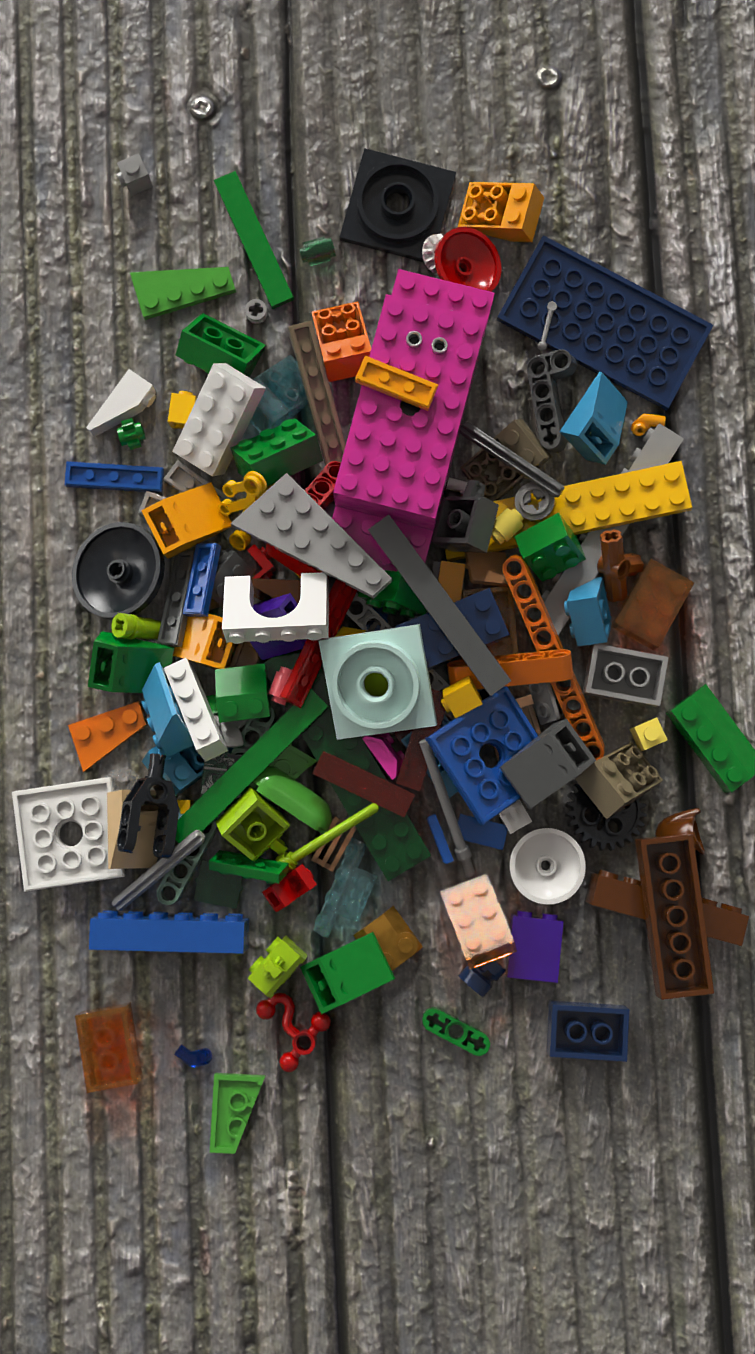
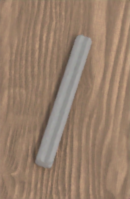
M200 830L192 832L174 848L173 854L169 859L161 858L117 895L112 902L113 907H116L118 911L125 909L204 843L205 835Z

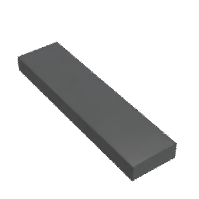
M183 551L175 555L157 644L182 647L188 616L183 614L195 551Z

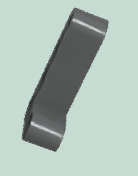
M563 349L535 356L527 364V374L539 440L544 448L553 453L563 451L567 445V439L559 432L564 425L556 380L573 375L577 369L576 359ZM568 358V364L563 368H559L560 362ZM545 365L544 371L536 375L537 368ZM549 388L548 395L545 398H541L542 390ZM553 411V418L545 422L546 414ZM553 435H555L557 439L553 441L554 444L552 445L550 441L553 440Z

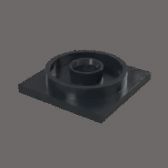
M364 148L339 240L424 262L422 256L423 244L429 236L440 234L456 172ZM393 193L407 195L410 204L404 211H392L386 203L388 196Z

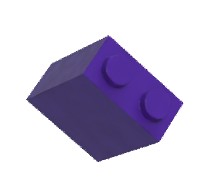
M291 593L254 604L253 610L267 618H278L292 612L298 604ZM297 639L290 642L274 640L265 643L251 641L250 643L260 658L265 660L303 649L307 639Z
M520 910L517 911V915L511 914L505 975L508 978L558 983L564 921L557 919L558 915L542 913V917H532L533 912Z

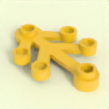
M255 471L248 472L241 482L236 483L233 480H229L222 487L223 493L227 497L232 498L240 492H246L247 496L235 501L224 499L218 505L219 511L225 516H229L232 512L239 510L244 512L257 498L265 493L267 489L266 480ZM235 530L230 535L229 542L233 548L242 551L251 543V535L242 530Z

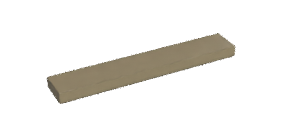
M312 320L288 326V332L325 466L332 461L341 462L346 444Z

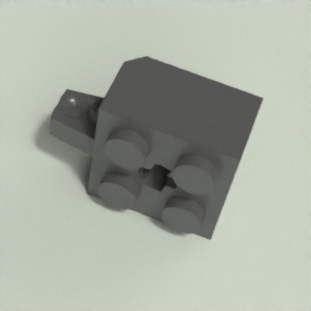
M468 480L462 497H446L441 501L431 539L432 543L451 552L487 553L499 505L484 497L485 485L477 480Z

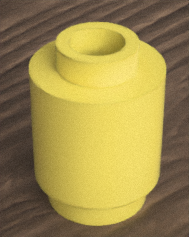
M506 508L495 519L491 538L499 545L503 542L507 543L524 526L522 523L523 516L514 508L512 510Z

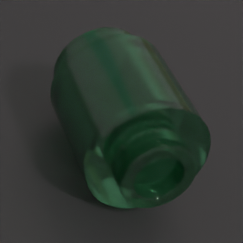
M325 236L302 242L303 248L299 249L302 262H307L309 267L331 261L332 257H336L331 237L325 239Z

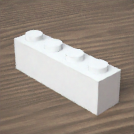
M184 658L165 667L164 671L197 752L205 762L227 752V746L199 678L188 659Z

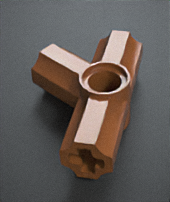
M614 529L604 531L600 535L602 555L597 563L598 572L604 574L608 601L613 603L627 598L626 577L635 576L638 572H642L644 566L640 555L636 553L624 554L622 534Z

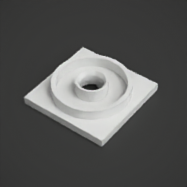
M113 777L12 792L24 892L126 876L125 869H108L107 793L114 791ZM70 821L79 824L83 832L81 841L75 846H68L60 839L61 827Z

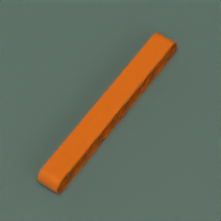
M510 556L503 564V574L536 651L564 649L529 566L522 556ZM509 562H519L522 568L521 572L517 574L512 573L508 567ZM522 584L528 585L532 591L531 595L526 597L520 595L518 587ZM533 607L538 608L541 611V618L532 619L528 615V610ZM540 631L549 632L551 640L542 642L538 638V633ZM575 674L573 678L569 679L571 685L565 688L561 687L558 682H550L565 718L586 747L595 745L600 749L598 754L593 755L596 761L602 758L605 745ZM577 700L581 707L577 710H571L567 706V702ZM582 722L587 723L590 726V730L585 733L580 732L577 729V725Z

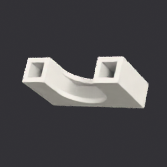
M322 572L301 573V596L297 607L289 614L278 618H267L253 610L254 588L250 576L225 577L222 630L226 643L240 644L251 641L265 643L274 640L290 642L297 639L320 640L321 638H329V583L326 574Z

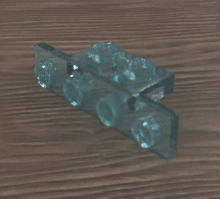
M354 838L351 839L350 844L345 849V856L340 867L336 870L335 880L325 896V903L321 913L315 920L314 931L326 938L329 937L338 915L359 922L378 877L373 873L358 868L367 845Z

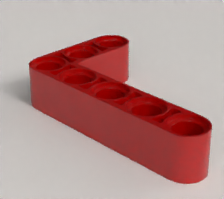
M339 461L328 463L304 490L323 510L334 500L333 491L337 480L335 477L338 476L341 465ZM266 543L267 553L299 576H301V573L322 572Z

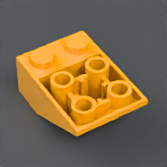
M470 182L458 227L473 228L484 235L510 242H533L544 196L534 183Z
M212 482L165 498L141 510L162 553L167 559L232 527L229 516L223 515L218 509L221 500Z
M208 614V617H188L182 647H175L173 656L180 659L187 658L190 662L213 669L230 667L237 644L232 642L226 643L222 630L223 617Z

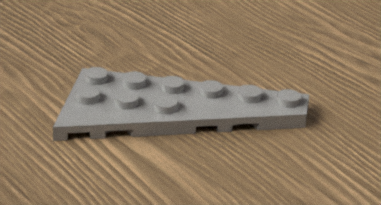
M287 473L231 523L233 528L239 531L242 530L253 538L275 547V549L298 561L321 570L322 573L346 583V585L373 599L392 582V578Z

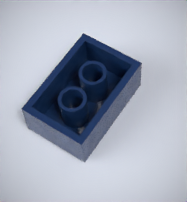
M549 1000L546 1052L550 1057L627 1062L630 1009L625 1005Z

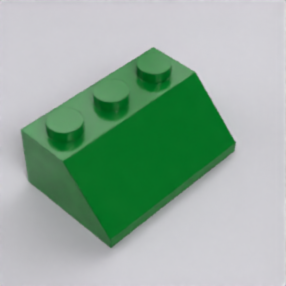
M202 313L182 330L175 356L183 359L188 364L203 369L207 374H209L213 363H226L250 378L266 345Z

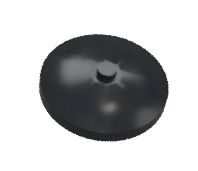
M128 522L107 524L94 531L83 542L76 554L72 568V584L75 595L89 612L105 619L113 620L118 613L136 615L153 601L161 587L165 571L164 555L155 537L142 527Z

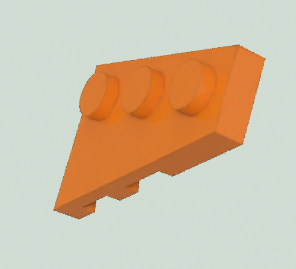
M139 701L68 725L83 772L88 771L94 764L105 758L111 751L125 743L148 725Z

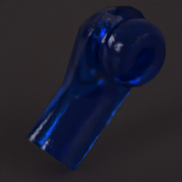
M181 1044L174 1054L192 1068L207 1065L212 1060V1052L208 1048L190 1051Z

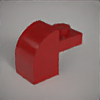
M302 864L289 872L280 883L272 884L262 893L274 911L278 912L314 888L317 883L314 881L311 871Z

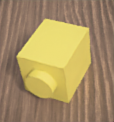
M657 717L629 729L637 747L641 751L667 741V737Z

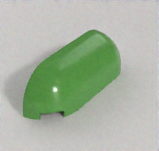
M268 766L250 784L257 792L314 830L319 831L321 834L329 830L332 823V812L328 803L282 770Z

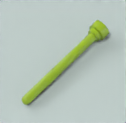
M376 803L368 805L295 852H284L277 856L276 861L289 863V872L296 868L299 860L377 813L379 806Z

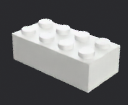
M213 363L172 452L211 476L225 474L233 458L230 447L237 445L241 441L266 387L226 363Z

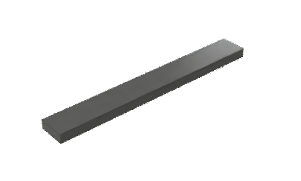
M387 515L369 528V533L489 696H492L511 682V679L391 516Z

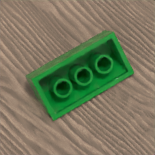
M704 684L666 712L724 793H732L755 775V749L707 684Z

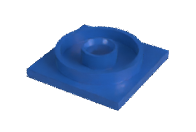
M502 687L492 696H487L482 700V705L453 719L425 738L479 825H484L521 798L499 767L538 736L508 687ZM484 744L493 745L499 753V761L493 768L485 767L484 761L480 759L479 751Z

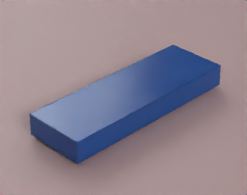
M217 543L196 544L183 614L188 617H208L221 546Z

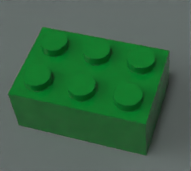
M297 419L285 420L281 425L273 429L263 430L259 435L250 439H243L237 445L230 447L238 473L244 478L250 471L258 472L266 480L267 486L276 483L286 473L291 476L323 461L317 435Z

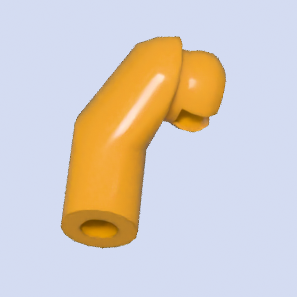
M642 414L632 423L631 431L636 436H642L650 427H657L659 423L664 426L666 417Z

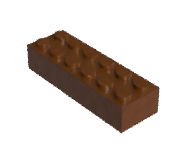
M693 834L635 839L655 995L661 1000L714 994Z
M599 870V874H591L584 902L646 920L640 880L625 876L623 881L617 880L618 874ZM702 898L707 937L742 946L749 916L742 914L743 909L723 903H721L719 908L717 907L718 902Z

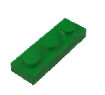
M219 850L209 860V870L218 871L224 875L233 874L242 876L244 879H258L274 884L280 883L287 875L289 863L264 858L252 861L246 855Z

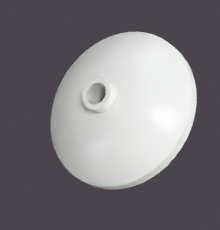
M541 828L527 833L517 842L511 853L509 867L514 885L526 898L540 904H556L567 900L576 893L583 882L586 864L582 849L570 835L553 828ZM548 861L550 863L549 869L543 870L541 863Z

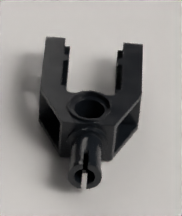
M150 754L148 776L138 779L123 801L117 847L120 852L133 853L137 833L141 829V826H139L141 806L145 804L158 806L153 842L154 856L169 859L173 854L179 806L172 782L166 781L163 778L166 755ZM152 787L156 791V796L154 799L150 794V790Z

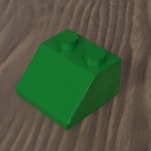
M265 663L215 669L219 723L270 717L272 712Z

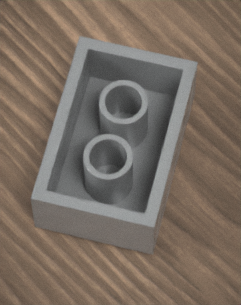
M593 644L589 650L582 693L586 696L657 708L661 705L669 657L602 644Z

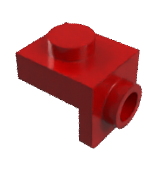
M254 544L247 551L262 570L253 578L272 579L274 577L273 572L276 570L269 561L272 557L263 546L259 549Z

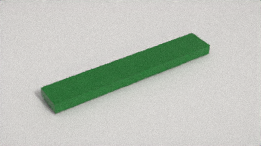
M236 171L215 179L214 184L271 308L275 309L293 301L294 297Z

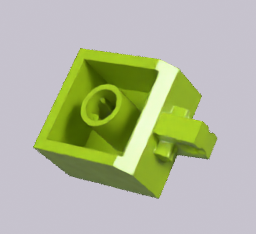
M252 787L215 822L221 836L252 861H256L269 848L279 855L288 849L285 846V842L280 839L282 834L290 827L285 815Z
M287 935L282 940L277 937L266 949L269 954L265 958L260 956L248 969L251 972L248 979L270 999L308 956Z

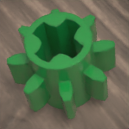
M132 418L122 420V427L117 428L121 445H128L130 450L142 447L141 441L145 440L146 436L141 422L135 423Z

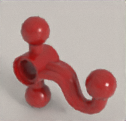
M276 993L271 999L261 1000L256 1006V1013L259 1018L268 1020L274 1016L276 1004L282 1003L285 1006L282 1026L284 1031L293 1038V1050L284 1053L280 1057L279 1065L283 1071L293 1072L299 1066V1057L310 1054L317 1045L316 1035L319 1032L326 1031L330 1026L331 1020L327 1013L321 1014V1012H316L311 1018V1027L299 1031L292 1025L295 1011L293 1000L285 993ZM304 1035L311 1039L310 1048H303L299 1045L300 1036Z

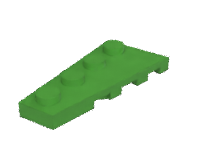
M229 267L130 272L145 320L236 293Z

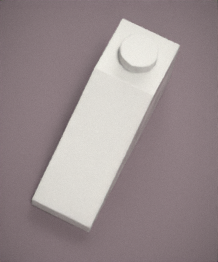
M128 369L88 424L87 430L96 437L120 424L122 420L129 419L143 412L146 407H150L156 398L155 388L145 379Z

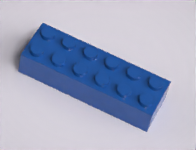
M103 910V912H98V916L90 918L89 950L243 954L248 949L249 918H243V914L229 913L225 918H218V913H203L200 917H193V912H178L174 916H168V912L156 911L150 913L149 916H143V911H128V913L118 915L117 910Z

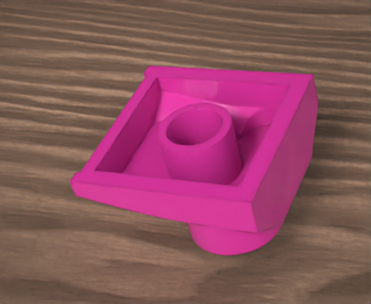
M389 733L368 735L362 738L391 780H394L408 769L406 766L409 762L401 750L398 752L394 750L391 745L394 743V740Z

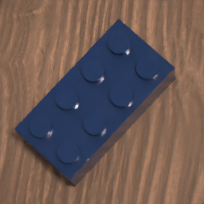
M490 588L454 602L486 647L507 639L510 635ZM429 613L395 626L397 628L420 624L428 671L461 657Z

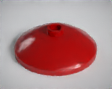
M458 227L447 232L439 240L434 259L436 271L441 280L490 292L496 288L501 277V259L495 245L486 235L473 228Z

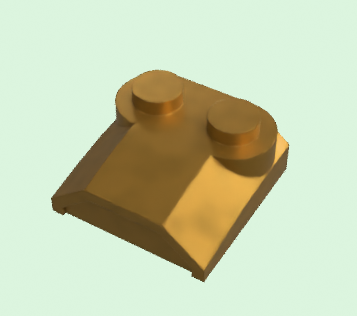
M394 905L353 935L357 940L374 932L392 971L423 947Z

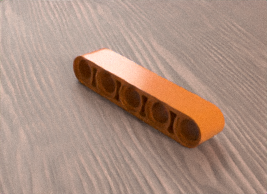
M559 649L494 656L511 679V682L504 687L566 681L574 676L570 650ZM463 659L454 660L447 664L450 685L470 676L477 689H484Z

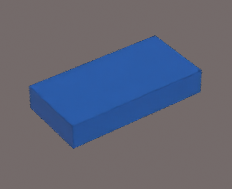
M436 814L428 816L426 820L443 863L453 862L454 859Z
M459 814L458 824L464 841L503 850L507 834V828L504 824L488 821L484 825H479L475 817Z

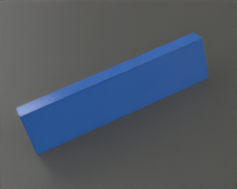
M66 461L64 485L73 488L163 493L164 468Z

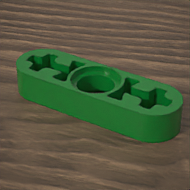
M436 1007L428 1008L423 1013L422 1022L428 1031L476 1056H482L489 1051L490 1040L484 1032ZM437 1013L438 1020L445 1023L446 1018L450 1020L445 1026L444 1033L440 1032L442 1029L441 1025L434 1023L433 1026L429 1025L428 1015L433 1016ZM458 1024L463 1028V1034L460 1038H452L449 1035V1028L452 1025ZM468 1030L472 1031L470 1037L475 1040L482 1037L485 1046L478 1047L476 1050L474 1049L475 1045L473 1042L467 1040L466 1045L462 1042L465 1041Z

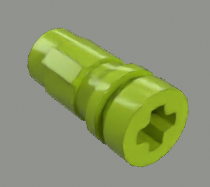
M118 613L112 620L111 629L113 635L117 638L158 640L161 621L137 617L133 614Z

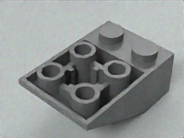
M565 719L553 723L499 768L527 807L531 809L580 775L596 759L568 720Z

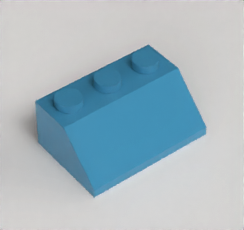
M160 662L156 663L142 689L145 698L142 701V705L147 715L150 714L147 721L151 730L156 733L152 737L157 748H163L169 757L194 745L166 673Z

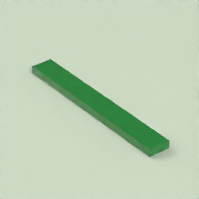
M310 688L301 708L292 706L178 819L175 840L180 843L195 830L203 832L329 706Z

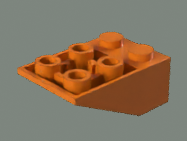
M358 301L312 311L328 382L355 377L364 357H369L371 352L370 342Z

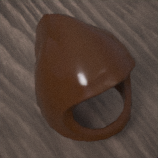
M699 808L689 809L664 818L657 825L655 837L693 834L695 850L702 855L705 854L695 820L696 815L700 814L701 810Z

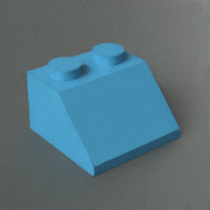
M602 576L571 590L567 601L564 602L565 613L567 616L570 615L572 621L570 623L571 637L576 638L577 646L606 643L608 641L613 620Z

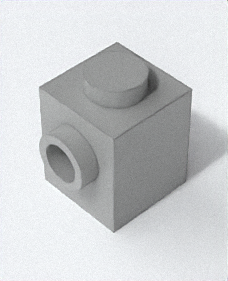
M139 153L117 162L120 172L116 173L122 187L127 186L131 196L153 187Z

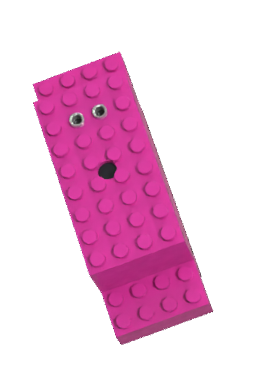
M398 269L392 295L386 294L369 357L438 384V389L429 411H426L362 385L333 491L335 509L332 519L383 570L397 571V569L369 533L368 529L387 515H390L421 559L426 563L495 295L494 292Z

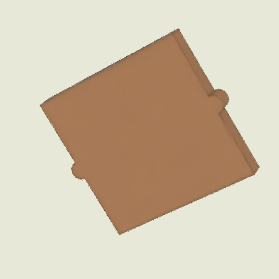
M464 552L467 562L465 568L468 569L471 583L509 587L502 570L503 564L507 560L505 552Z

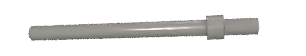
M423 739L419 744L456 846L455 854L458 861L462 863L466 877H472L476 873L470 859L472 856L470 848L464 842L433 750L426 739Z

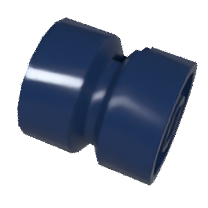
M480 949L472 959L473 965H467L458 976L484 998L492 988L491 982L498 981L506 969L483 949Z

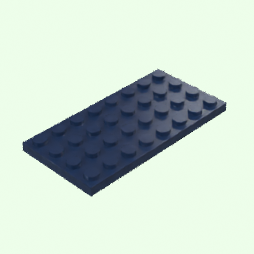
M544 235L497 317V321L539 343L542 339L548 315L547 305L551 301L555 302L557 308L553 312L546 339L549 349L553 351L560 349L568 351L581 366L597 374L602 372L608 380L666 411L714 326Z

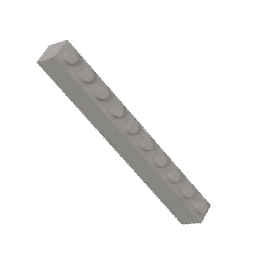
M660 423L655 429L649 428L642 439L646 442L642 450L639 448L635 450L630 458L633 464L629 470L624 468L621 474L668 464L684 438ZM629 524L582 533L578 540L581 543L586 560L580 562L575 567L568 568L557 574L551 581L555 584L551 592L545 590L542 599L558 635L570 618V615H566L564 602L567 601L570 591L595 579L599 573L597 563L602 555L600 535L604 531L614 529L620 531L623 535ZM533 610L529 616L532 619L541 618V611L535 612ZM540 631L538 638L542 642H548L551 640V635L547 631Z

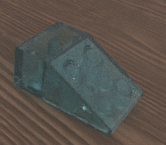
M291 354L253 379L266 387V390L250 422L259 432L273 429L281 425L285 420L292 419L308 404L297 361Z

